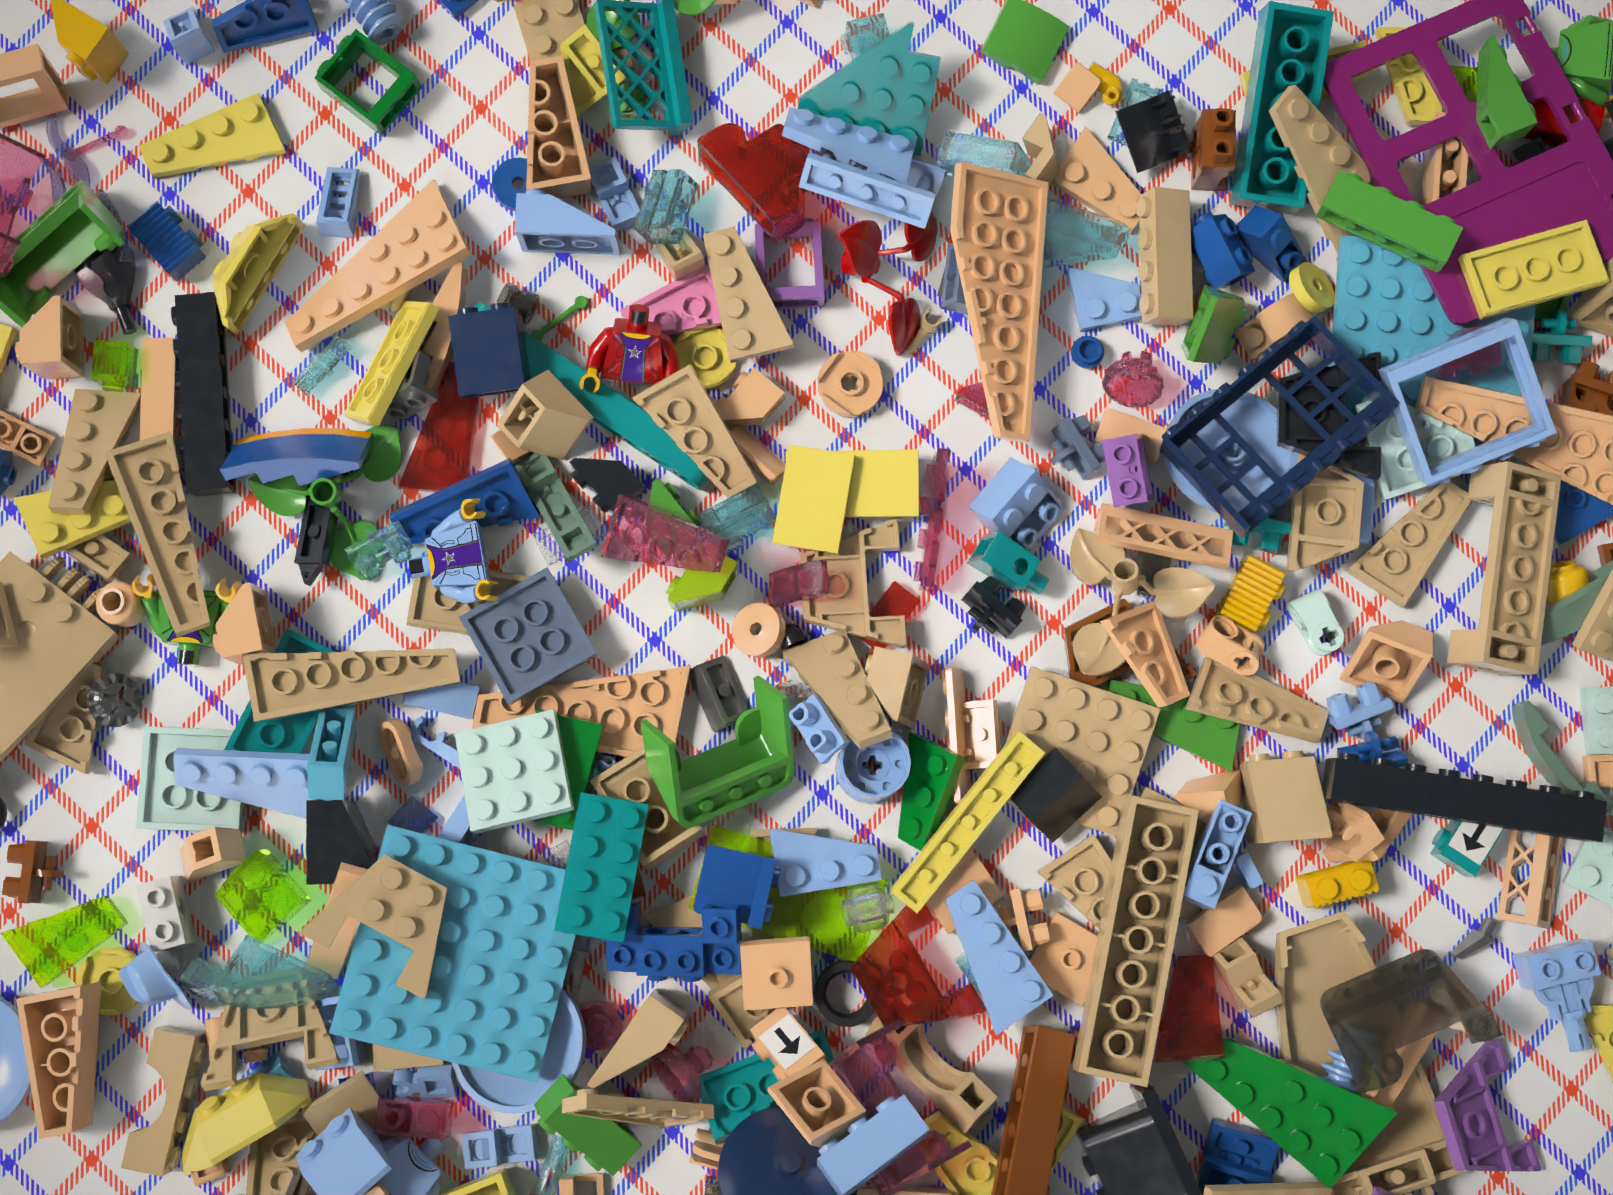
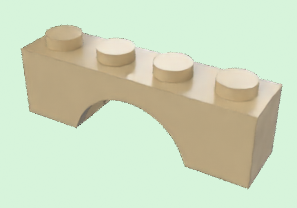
M898 998L873 1020L865 1034L964 1134L975 1125L998 1098L973 1072H962L946 1063L927 1041L923 1032L922 1022Z
M166 1025L154 1029L146 1063L153 1067L161 1076L166 1089V1101L162 1113L153 1124L129 1133L121 1168L162 1177L172 1172V1169L178 1166L182 1153V1148L178 1147L181 1133L184 1134L187 1130L190 1120V1113L186 1112L189 1098L192 1099L195 1096L198 1087V1078H195L197 1065L203 1062L207 1048L206 1043H203L204 1033Z

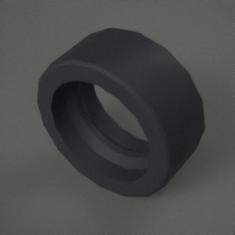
M840 960L828 965L820 973L815 984L814 998L819 1012L829 1022L841 1027H853L864 1023L874 1014L879 1002V987L875 976L864 965L855 961ZM842 973H852L859 976L867 989V998L864 1005L858 1011L851 1014H842L835 1011L829 1005L826 997L829 982L836 975Z

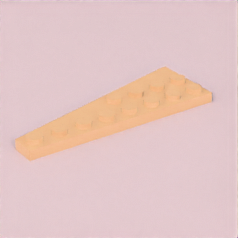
M1425 375L1423 377L1415 408L1485 443L1532 424L1523 396ZM1546 401L1556 434L1546 437V440L1540 442V445L1537 447L1527 448V446L1514 450L1515 455L1513 456L1542 471L1561 475L1562 481L1613 505V415Z

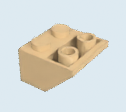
M546 370L521 385L496 425L519 449L564 459L594 417L549 370Z

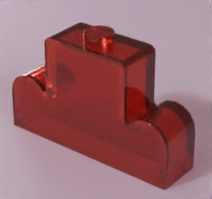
M733 123L720 125L697 139L699 161L776 244L803 227L805 223L804 193L809 190L800 188L799 184L806 158L810 151L807 146L782 136L784 128L782 124H775L749 141H746L743 128Z

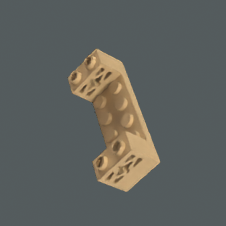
M1509 461L1483 465L1480 470L1471 473L1468 500L1493 506L1478 629L1451 630L1447 658L1448 664L1498 675H1534L1538 673L1561 475Z

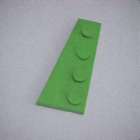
M1116 680L1109 681L1108 691L1157 707L1144 686ZM1189 696L1167 706L1158 707L1161 710L1152 733L1153 736L1160 738V740L1170 745H1175L1190 752V754L1202 760L1205 759L1226 771H1232L1240 723L1185 709Z

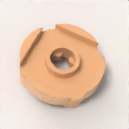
M851 350V352H839L830 356L822 365L818 376V393L824 405L833 413L840 416L857 418L872 410L881 398L883 391L881 370L878 363L868 354ZM853 376L858 379L856 385L859 388L856 391L852 389L846 391L842 379L844 377L847 379H851Z

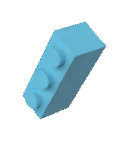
M344 705L319 710L307 764L308 799H322L325 801L344 800L356 741L355 705Z

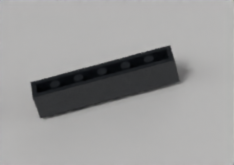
M215 292L175 295V306L171 307V318L173 325L177 326V338L173 339V351L179 361V370L175 371V384L181 395V403H177L176 408L179 422L182 423L183 435H180L178 439L181 455H184L185 468H181L180 471L181 483L183 488H186V491L195 497L235 493V479L225 481L220 471L233 447L225 327L222 324Z

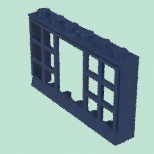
M1316 316L1306 323L1303 320L1298 322L1288 332L1289 337L1281 344L1278 341L1271 344L1263 352V359L1256 364L1250 362L1244 366L1237 374L1239 378L1231 385L1227 382L1221 385L1213 393V400L1205 406L1202 403L1198 404L1188 413V420L1180 427L1174 424L1161 437L1163 441L1159 452L1163 453L1228 523L1240 539L1245 537L1392 415L1399 404V401ZM1311 339L1328 356L1312 370L1294 354ZM1287 359L1304 375L1288 390L1271 374L1273 370ZM1332 362L1350 378L1333 393L1316 376ZM1264 378L1324 440L1323 443L1282 477H1279L1221 415L1222 412ZM1310 381L1326 399L1308 413L1292 395ZM1356 384L1372 402L1354 416L1338 398ZM1331 404L1348 420L1346 424L1332 435L1314 419ZM1213 420L1230 436L1214 451L1197 435L1200 430ZM1189 439L1206 455L1195 466L1178 449ZM1236 442L1252 460L1237 473L1233 474L1218 456ZM1211 462L1228 479L1217 489L1200 472ZM1258 465L1274 483L1259 496L1255 497L1240 479ZM1233 485L1250 502L1239 512L1222 496Z

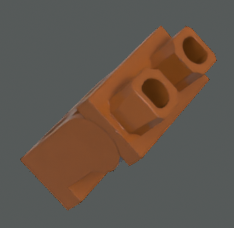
M1215 108L1203 109L1201 111V116L1192 129L1191 158L1193 160L1191 162V190L1224 191L1226 177L1229 175V171H1234L1236 165V110Z
M1587 360L1578 364L1574 375L1565 381L1559 404L1613 415V370L1608 373L1606 382L1597 379L1600 368L1598 364Z

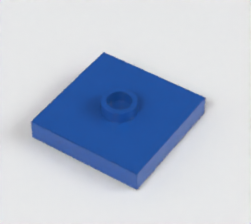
M1561 480L1554 538L1559 545L1569 541L1612 516L1613 505Z

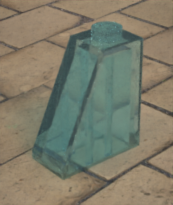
M951 131L946 132L944 141L940 143L937 150V162L942 169L946 170L945 173L954 177L955 165L961 161L1026 177L1025 174L1032 165L1018 142Z
M1048 198L1042 268L1117 258L1119 250H1123L1127 244L1129 237L1128 226L1120 220Z

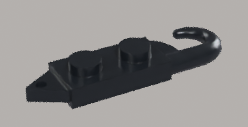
M348 472L342 473L341 477L348 475ZM311 498L307 499L294 563L299 565L304 584L308 586L313 584L324 567L329 566L338 517L330 508L316 504Z

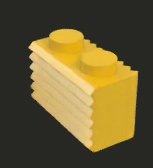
M1251 554L1247 555L1239 566L1214 616L1228 617L1234 623L1250 632H1255L1257 629L1263 630L1271 616V612L1267 611L1271 601H1277L1286 587V583L1282 582L1286 573Z
M1351 861L1296 876L1301 900L1306 908L1318 909L1319 907H1325V905H1332V903L1338 904V902L1358 898V896L1371 895V893H1377L1379 890L1371 861Z

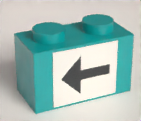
M1450 820L1447 827L1441 828L1433 838L1432 844L1434 848L1430 854L1461 875L1475 877L1504 831V828Z

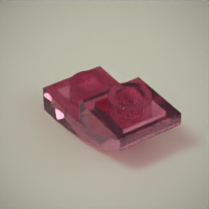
M820 560L803 563L769 574L770 606L782 608L798 600L812 601L829 594L830 577L827 572V561Z

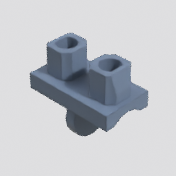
M1085 415L1073 419L1067 416L1060 420L1059 424L1051 430L1057 439L1051 443L1057 453L1050 459L1051 463L1055 466L1063 462L1068 471L1075 468L1082 479L1093 474L1101 466L1100 463L1105 460L1103 444L1100 441L1088 447L1083 439V436L1092 431L1091 424Z

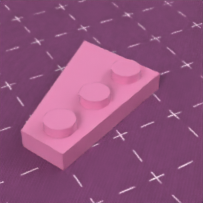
M707 264L630 304H641L649 307L648 321L662 324V333L667 335L722 325L711 272ZM630 305L620 309L621 315L625 319H628Z

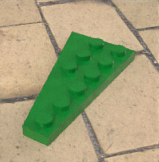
M1190 1019L1182 1025L1165 1046L1325 1186L1329 1187V1189L1396 1116L1399 1110L1388 1104L1383 1105L1369 1099L1367 1095L1360 1092H1353L1334 1084L1330 1079L1281 1058L1276 1059L1262 1053V1050L1249 1045L1248 1047L1228 1038L1227 1035Z

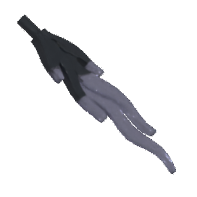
M56 113L48 115L46 126L48 141L68 170L71 186L79 181H83L90 187V175L87 164L61 138L58 131ZM43 159V164L50 173L52 201L54 203L66 192V187L60 169L49 159ZM99 189V199L122 226L120 215L108 194L104 190ZM117 246L112 251L107 249L99 251L97 249L90 255L91 269L85 260L74 269L77 279L91 294L102 300L111 311L116 313L124 335L133 334L137 330L129 308L132 307L131 294L136 270L134 252L129 246H124L121 257L122 246Z

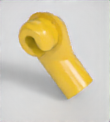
M1093 61L1088 70L1102 81L1099 89L1103 102L1110 106L1118 104L1122 99L1119 77Z

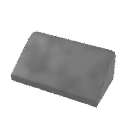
M723 655L698 664L690 669L689 679L712 731L716 732L735 724L739 716L747 711L748 708L725 656Z

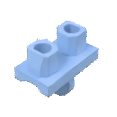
M1372 681L1355 687L1360 703L1351 706L1346 693H1339L1326 698L1330 714L1326 721L1328 727L1334 726L1337 730L1346 728L1349 737L1360 734L1364 740L1366 732L1372 731L1373 728L1381 725V720L1376 715L1391 710L1394 706L1392 700L1384 697L1378 685Z
M812 694L805 702L799 703L789 712L788 716L794 725L797 726L806 740V744L811 752L815 754L820 764L828 763L835 753L850 743L842 732L841 726L833 718L818 694Z

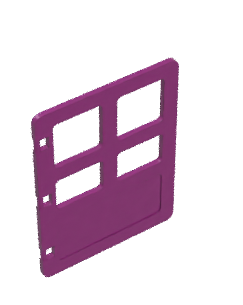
M1470 0L1329 61L1325 67L1323 85L1377 187H1385L1391 190L1394 196L1404 201H1414L1396 167V163L1453 138H1457L1462 142L1480 175V181L1424 205L1426 211L1437 216H1448L1455 220L1457 225L1463 227L1447 263L1438 273L1420 265L1448 320L1458 326H1463L1479 319L1458 261L1462 254L1587 220L1603 263L1613 257V160L1589 117H1586L1578 102L1579 99L1541 30H1538L1530 16L1531 12L1524 0ZM1492 17H1499L1502 20L1531 73V78L1521 82V90L1527 102L1532 104L1539 100L1546 101L1567 138L1566 143L1512 167L1504 166L1495 148H1489L1476 122L1477 101L1471 102L1467 99L1437 43L1439 40ZM1523 20L1530 35L1522 37L1515 24L1516 22ZM1412 54L1417 59L1442 105L1445 115L1392 139L1383 140L1357 95L1351 79L1402 56ZM1571 106L1578 119V122L1573 124L1570 123L1563 111L1564 108Z

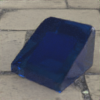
M411 796L387 822L394 827L425 834L439 817L418 799Z

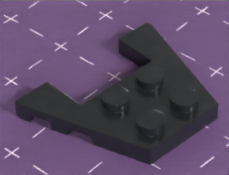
M1381 352L1370 353L1367 357L1358 359L1381 382L1378 371L1381 369ZM1337 365L1326 367L1316 375L1332 393L1350 379ZM1300 372L1279 378L1278 381L1288 390L1304 375ZM1310 381L1292 395L1308 413L1326 399ZM1277 392L1276 446L1307 456L1324 440ZM1344 393L1338 399L1345 405ZM1332 404L1314 418L1330 435L1334 434L1345 424V417ZM1353 446L1331 465L1372 480H1379L1381 477V447Z

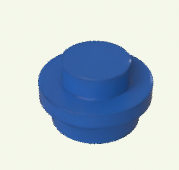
M1093 336L1080 337L1071 348L1072 360L1081 368H1094L1100 364L1104 357V347Z

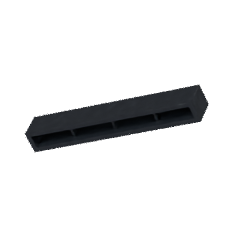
M1338 752V758L1326 759L1322 786L1324 800L1585 842H1603L1607 801L1594 799L1595 793L1573 790V795L1561 794V788L1556 786L1539 785V790L1528 789V782L1506 779V784L1503 785L1493 783L1494 777L1472 774V779L1460 778V771L1439 769L1438 774L1426 772L1427 766L1405 763V769L1392 767V760L1372 758L1371 763L1360 762L1359 755Z

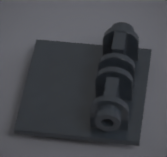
M1170 90L1115 111L1137 173L1192 152L1190 147L1192 142L1188 141L1183 128L1186 125L1181 122L1182 114H1178L1174 101L1176 97L1175 95L1172 96Z

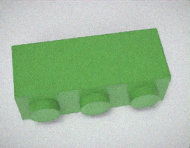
M562 1074L534 1104L540 1115L538 1123L549 1134L554 1135L556 1132L560 1134L562 1142L572 1152L582 1151L585 1154V1160L595 1170L600 1171L603 1168L614 1176L642 1146L641 1142L632 1129L624 1122L562 1114V1099L577 1096V1090L582 1089Z

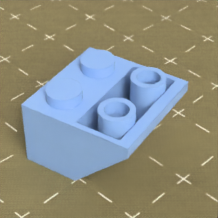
M1012 457L1009 458L968 506L990 532L1000 531L1027 551H1030L1065 510L1064 506L1038 472Z

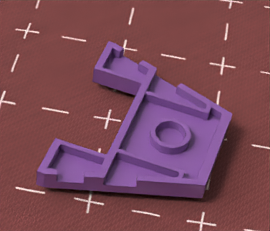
M1500 1039L1487 1040L1433 1101L1455 1171L1534 1172L1542 1170L1532 1139L1520 1140L1508 1146L1487 1081L1488 1078L1510 1069Z

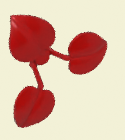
M932 211L930 212L925 229L905 222L904 233L908 243L903 247L879 250L882 243V234L878 224L872 220L855 222L837 234L845 248L841 257L842 272L845 275L861 276L862 283H869L897 299L896 302L891 304L888 315L889 331L896 356L905 353L920 329L921 316L919 306L915 299H905L903 294L873 279L871 276L877 274L880 269V256L906 253L910 250L912 258L916 262L924 261L930 256L935 247L937 236L936 222Z

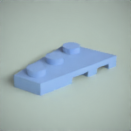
M769 828L773 858L776 859L775 867L781 868L778 881L780 897L882 880L876 846Z

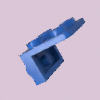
M714 845L707 847L695 896L694 911L702 914V908L706 904H713V908H731L734 904L741 905V923L747 924L749 927L762 929L763 921L769 923L773 909V902L768 901L770 888H777L781 868L775 867L776 859Z

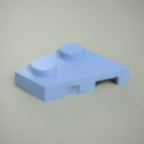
M1076 268L1067 269L1066 275L1080 332L1142 319V313L1139 308L1141 294L1138 284Z

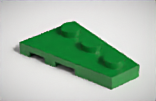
M909 732L908 749L911 766L909 776L903 786L898 838L921 851L941 824L965 757L918 733Z

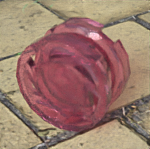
M595 1000L589 1002L580 1010L586 1029V1048L601 1051L610 1048L619 1039L623 1031L624 1021L620 1010L614 1004L606 1000Z

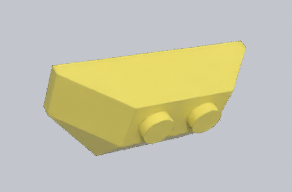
M293 213L246 225L243 232L237 233L231 243V251L226 259L221 260L215 267L212 283L222 324L235 336L241 331L305 228L300 218Z
M257 1072L249 1078L239 1079L237 1085L232 1086L220 1095L205 1099L194 1111L182 1150L183 1171L186 1176L193 1174L195 1171H201L214 1166L277 1129L296 1115L300 1108H305L311 1104L313 1100L307 1080Z

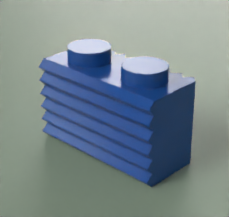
M156 201L126 227L161 267L177 282L186 273L190 272L191 269L195 268L197 264H200L202 260H205L206 255L199 249L204 243L191 229L186 233L178 225L183 219L170 205L164 209Z

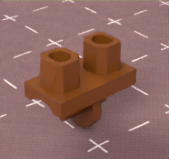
M25 840V843L8 846L7 863L22 864L21 877H5L2 895L18 899L17 903H40L41 890L51 891L53 877L63 878V870H54L56 856H46L48 841Z

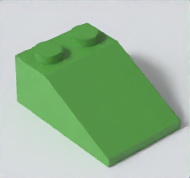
M1204 285L1193 314L1194 319L1191 320L1181 345L1187 360L1221 364L1223 356H1230L1235 343V339L1231 337L1235 325L1241 326L1247 313V307L1243 306L1245 300L1242 297Z

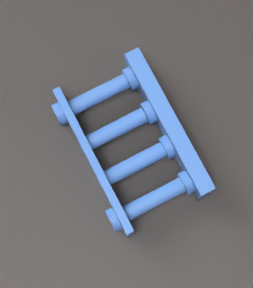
M828 149L822 152L816 151L815 154L809 152L801 176L800 188L925 229L933 203L937 200L946 172L945 169L912 159L906 184L895 181L894 178L883 173L880 176L868 172V167L858 162L851 161L849 165L841 162Z

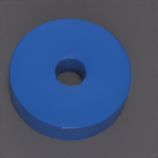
M508 159L501 163L493 174L492 188L496 199L502 206L512 211H516L517 193H526L527 159ZM518 180L525 183L520 189L513 187V184Z

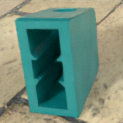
M1000 531L983 535L967 562L968 565L988 577L992 576L1000 584L1013 591L1022 590L1027 587L1039 595L1049 582L1047 576L1036 570L1041 560Z

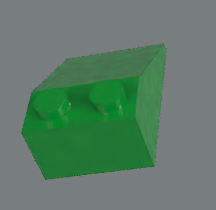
M538 709L536 713L543 712L545 710ZM557 713L574 810L531 821L573 830L580 792L590 794L592 785L590 780L593 779L604 724Z

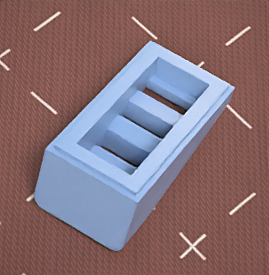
M327 167L316 220L321 235L343 238L353 237L361 177L360 169ZM334 182H350L349 186L334 185ZM333 194H335V195H347V198H344V197H333ZM332 207L345 208L344 211L331 210Z

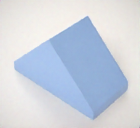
M193 7L163 21L171 45L186 65L215 51Z

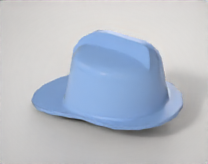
M141 942V953L119 971V977L129 995L135 1001L144 1005H155L174 999L185 1009L191 1010L192 1005L186 994L164 970L152 949L145 942Z

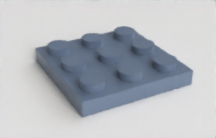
M548 567L498 594V601H486L459 617L509 706L598 656Z

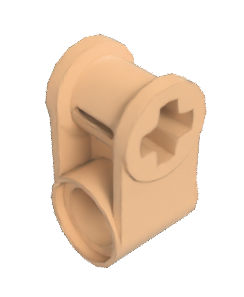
M1217 615L1212 618L1199 636L1196 646L1205 657L1221 663L1239 675L1249 676L1258 670L1260 664L1258 657L1263 654L1265 642L1258 634L1239 626L1228 617ZM1253 642L1254 647L1253 649H1250L1251 643ZM1244 658L1242 665H1240V660Z

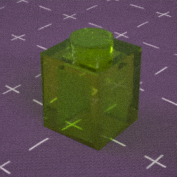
M94 340L91 379L99 384L104 391L123 392V388H135L138 349L126 341Z

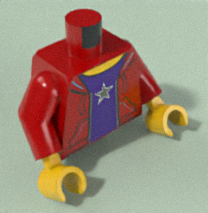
M641 304L630 305L628 319L616 318L613 327L604 328L592 342L585 366L588 372L579 382L581 390L583 389L584 380L590 378L596 384L593 391L594 394L600 387V380L597 377V373L600 372V379L655 385L680 370V355L671 337L662 333V324L648 321L649 307Z

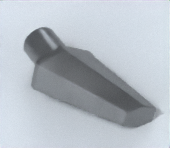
M1485 917L1478 931L1472 928L1471 932L1450 955L1463 959L1493 944L1494 939L1491 938V935L1498 923Z

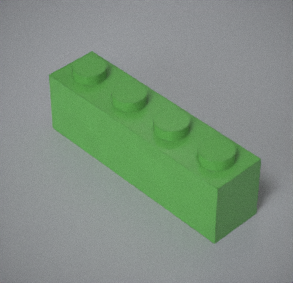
M1338 172L1316 217L1436 273L1447 263L1463 230V227L1457 225L1452 218L1445 215L1437 216L1428 212L1420 203L1404 201L1394 196L1391 190L1363 182L1360 176L1351 172Z

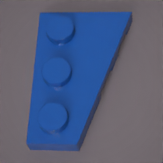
M246 0L212 19L213 30L223 53L319 31L309 0Z

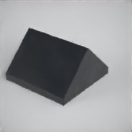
M1056 747L1035 765L1010 797L1029 821L1052 843L1102 798L1098 791Z

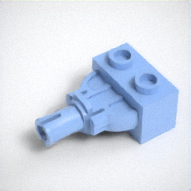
M1574 939L1512 955L1520 987L1533 991L1539 1002L1547 1007L1551 1020L1562 1021L1569 1044V1051L1580 1052L1583 1051V1048L1585 1050L1591 1049L1592 1044L1589 1040L1584 1018L1587 1013L1592 1012L1589 999L1594 989L1593 977L1602 975L1593 942L1590 940Z

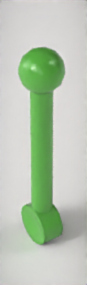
M578 296L575 299L574 305L540 330H533L530 335L541 341L545 333L576 310L586 309L588 306L587 298Z

